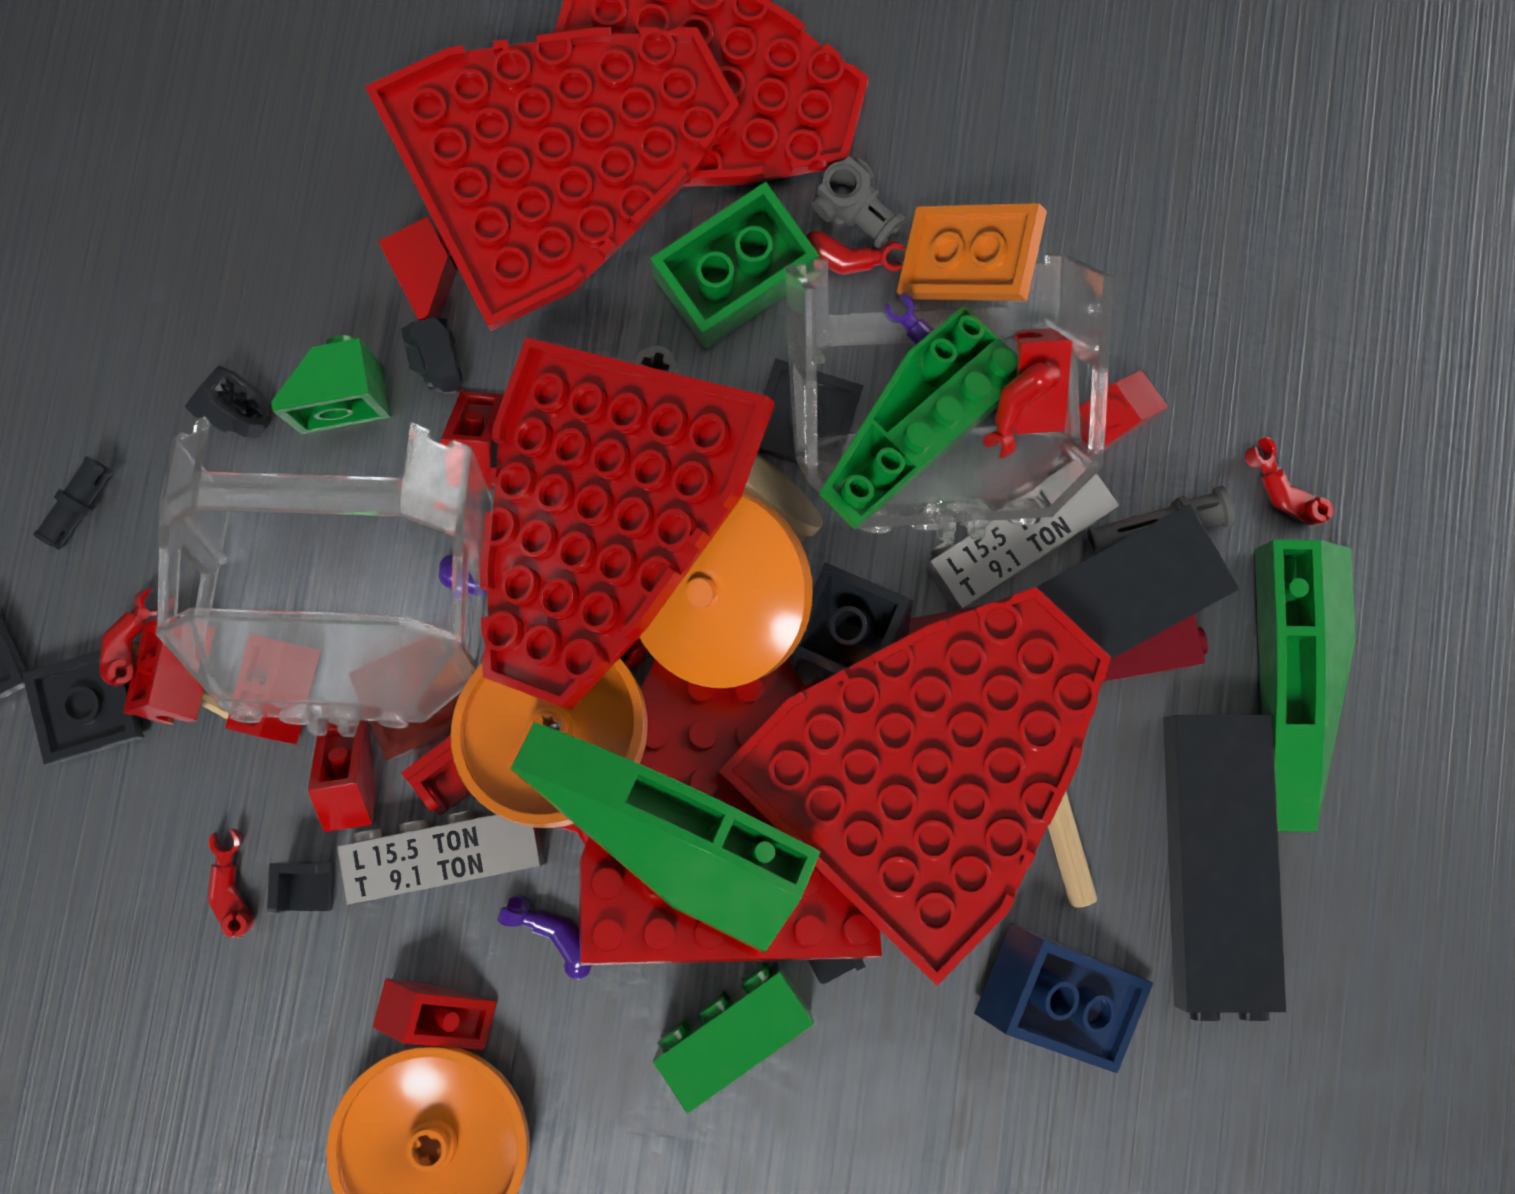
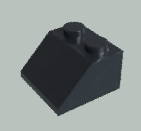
M825 562L813 588L812 607L806 630L792 654L829 671L838 673L908 636L913 600Z

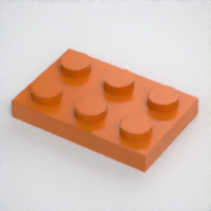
M1040 203L916 207L896 293L916 300L1027 301L1047 211Z

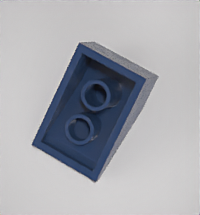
M1010 923L974 1014L1006 1035L1118 1074L1153 982L1054 939Z

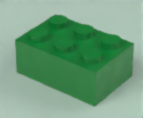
M764 182L652 256L650 261L655 280L703 348L706 349L816 276L819 254L767 182Z
M765 962L759 964L741 978L743 981L740 984L742 988L731 996H728L725 990L721 991L701 1006L702 1011L699 1013L701 1017L691 1024H688L685 1018H683L660 1035L662 1039L657 1042L659 1047L653 1063L687 1114L814 1025L811 1010L778 962L770 968Z

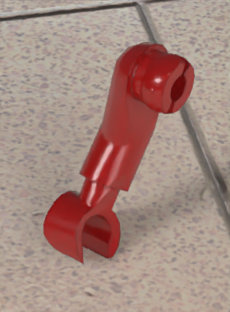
M811 231L806 235V238L819 254L818 264L839 275L873 270V266L883 265L890 271H898L903 266L900 262L886 261L887 253L890 250L896 248L905 250V247L895 240L886 242L880 249L871 250L870 247L850 249L824 232Z
M1050 362L1035 363L1002 389L995 422L998 424L997 429L987 434L983 439V444L987 448L996 446L999 442L1001 443L1000 459L1010 456L1015 452L1016 444L1012 434L1014 428L1019 424L1022 409L1058 385L1060 371L1056 365H1051Z
M1264 437L1258 440V444L1264 452L1263 459L1260 457L1255 446L1247 449L1244 457L1245 461L1249 466L1261 469L1264 475L1261 477V480L1272 505L1276 509L1310 526H1318L1331 518L1334 510L1332 503L1328 499L1316 497L1290 484L1283 468L1279 469L1275 461L1277 448L1271 438Z
M153 588L139 591L133 600L134 609L131 612L126 611L103 634L99 671L104 682L112 686H121L132 679L134 674L132 666L133 640L143 630V623L150 616H157L164 612L168 606V596H163L157 602L156 608L149 611L146 609L144 601Z
M232 828L230 832L234 839L233 848H222L219 845L216 832L208 840L209 848L216 855L215 864L211 865L207 898L221 925L223 933L230 938H239L251 929L253 917L235 887L236 865L233 864V854L241 847L242 835L237 829Z

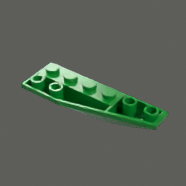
M965 305L962 306L908 351L820 490L819 495L854 530L911 485L998 408L1002 389L1017 377L1018 356Z
M1272 540L1255 549L1261 715H1273L1278 831L1317 832L1356 642L1352 554L1349 547L1323 540Z
M537 722L532 724L510 767L516 775L672 908L761 952L767 951L801 900L821 852L682 782Z

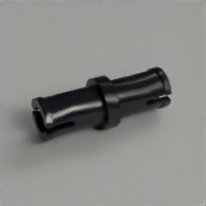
M85 456L84 462L65 490L59 489L54 496L57 502L38 530H35L33 533L40 541L51 547L54 545L58 550L63 548V544L82 516L88 517L92 512L93 508L90 504L109 476L113 474L110 468L95 459L93 461L89 456Z

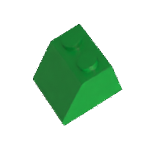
M347 335L331 337L326 340V344L311 347L271 401L272 411L300 434L391 418L383 365L360 338L355 339L353 336Z

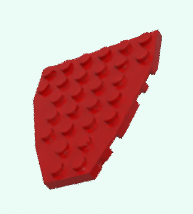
M563 1L554 33L593 27H611V33H640V27H657L664 31H669L676 27H698L740 104V112L682 187L751 184L827 170L835 162L844 161L849 156L869 77L855 65L843 61L840 53L828 43L824 46L819 44L805 32L806 25L772 1Z
M593 27L536 35L537 41L509 45L508 40L504 39L492 41L493 47L469 51H465L464 45L452 46L365 86L490 332L578 289L682 188L738 116L740 104L698 27H676L669 31H664L657 27H640V33H611V27Z
M526 337L492 428L491 440L498 443L496 468H489L488 484L495 487L492 512H485L479 571L480 588L487 591L488 616L481 617V635L485 640V650L482 654L483 678L572 710L645 632L741 499L775 402L766 395Z
M1037 587L927 625L856 664L788 698L725 763L719 772L779 831L821 851L815 867L938 986L1009 913L1020 883L1027 869L1030 868L1040 841L1048 825L1051 824L1078 767L1083 751L1084 739L1097 706V697L1102 681L1105 679L1111 656Z
M655 659L641 687L647 710L648 730L646 746L640 764L718 799L777 829L719 770L788 698L800 693L799 688L802 686V683L789 660L787 659L768 675L750 683L729 688H711L693 684L679 678ZM589 836L587 838L579 861L580 966L864 959L882 956L880 930L816 867L813 869L801 900L767 951L761 952L672 908Z

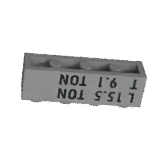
M1088 460L1083 461L1076 467H1073L1070 461L1066 462L1046 476L1050 482L1047 486L1037 492L1031 486L1024 489L1008 501L1011 506L1010 510L999 517H996L993 511L989 512L969 526L973 534L959 543L953 536L930 552L934 559L929 562L925 569L953 610L969 607L1119 507V504Z
M475 810L446 815L448 822L446 825L429 828L428 819L399 824L400 834L382 837L381 829L351 834L352 844L337 846L346 903L349 905L545 865L547 863L541 829L513 823L497 814L477 818Z

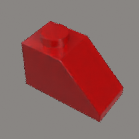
M427 216L378 241L419 321L433 317L441 318L457 273L439 231L434 229Z
M1141 370L1113 383L1076 408L1067 419L1066 424L1091 459H1093L1166 410L1168 406Z
M460 391L441 437L445 487L462 488L467 491L492 490L493 486L488 484L489 468H496L498 443L491 440L492 428L504 394Z
M366 718L319 725L308 793L324 832L372 825L376 784L369 727Z
M385 978L372 1027L403 1044L485 1050L497 1001L430 983Z

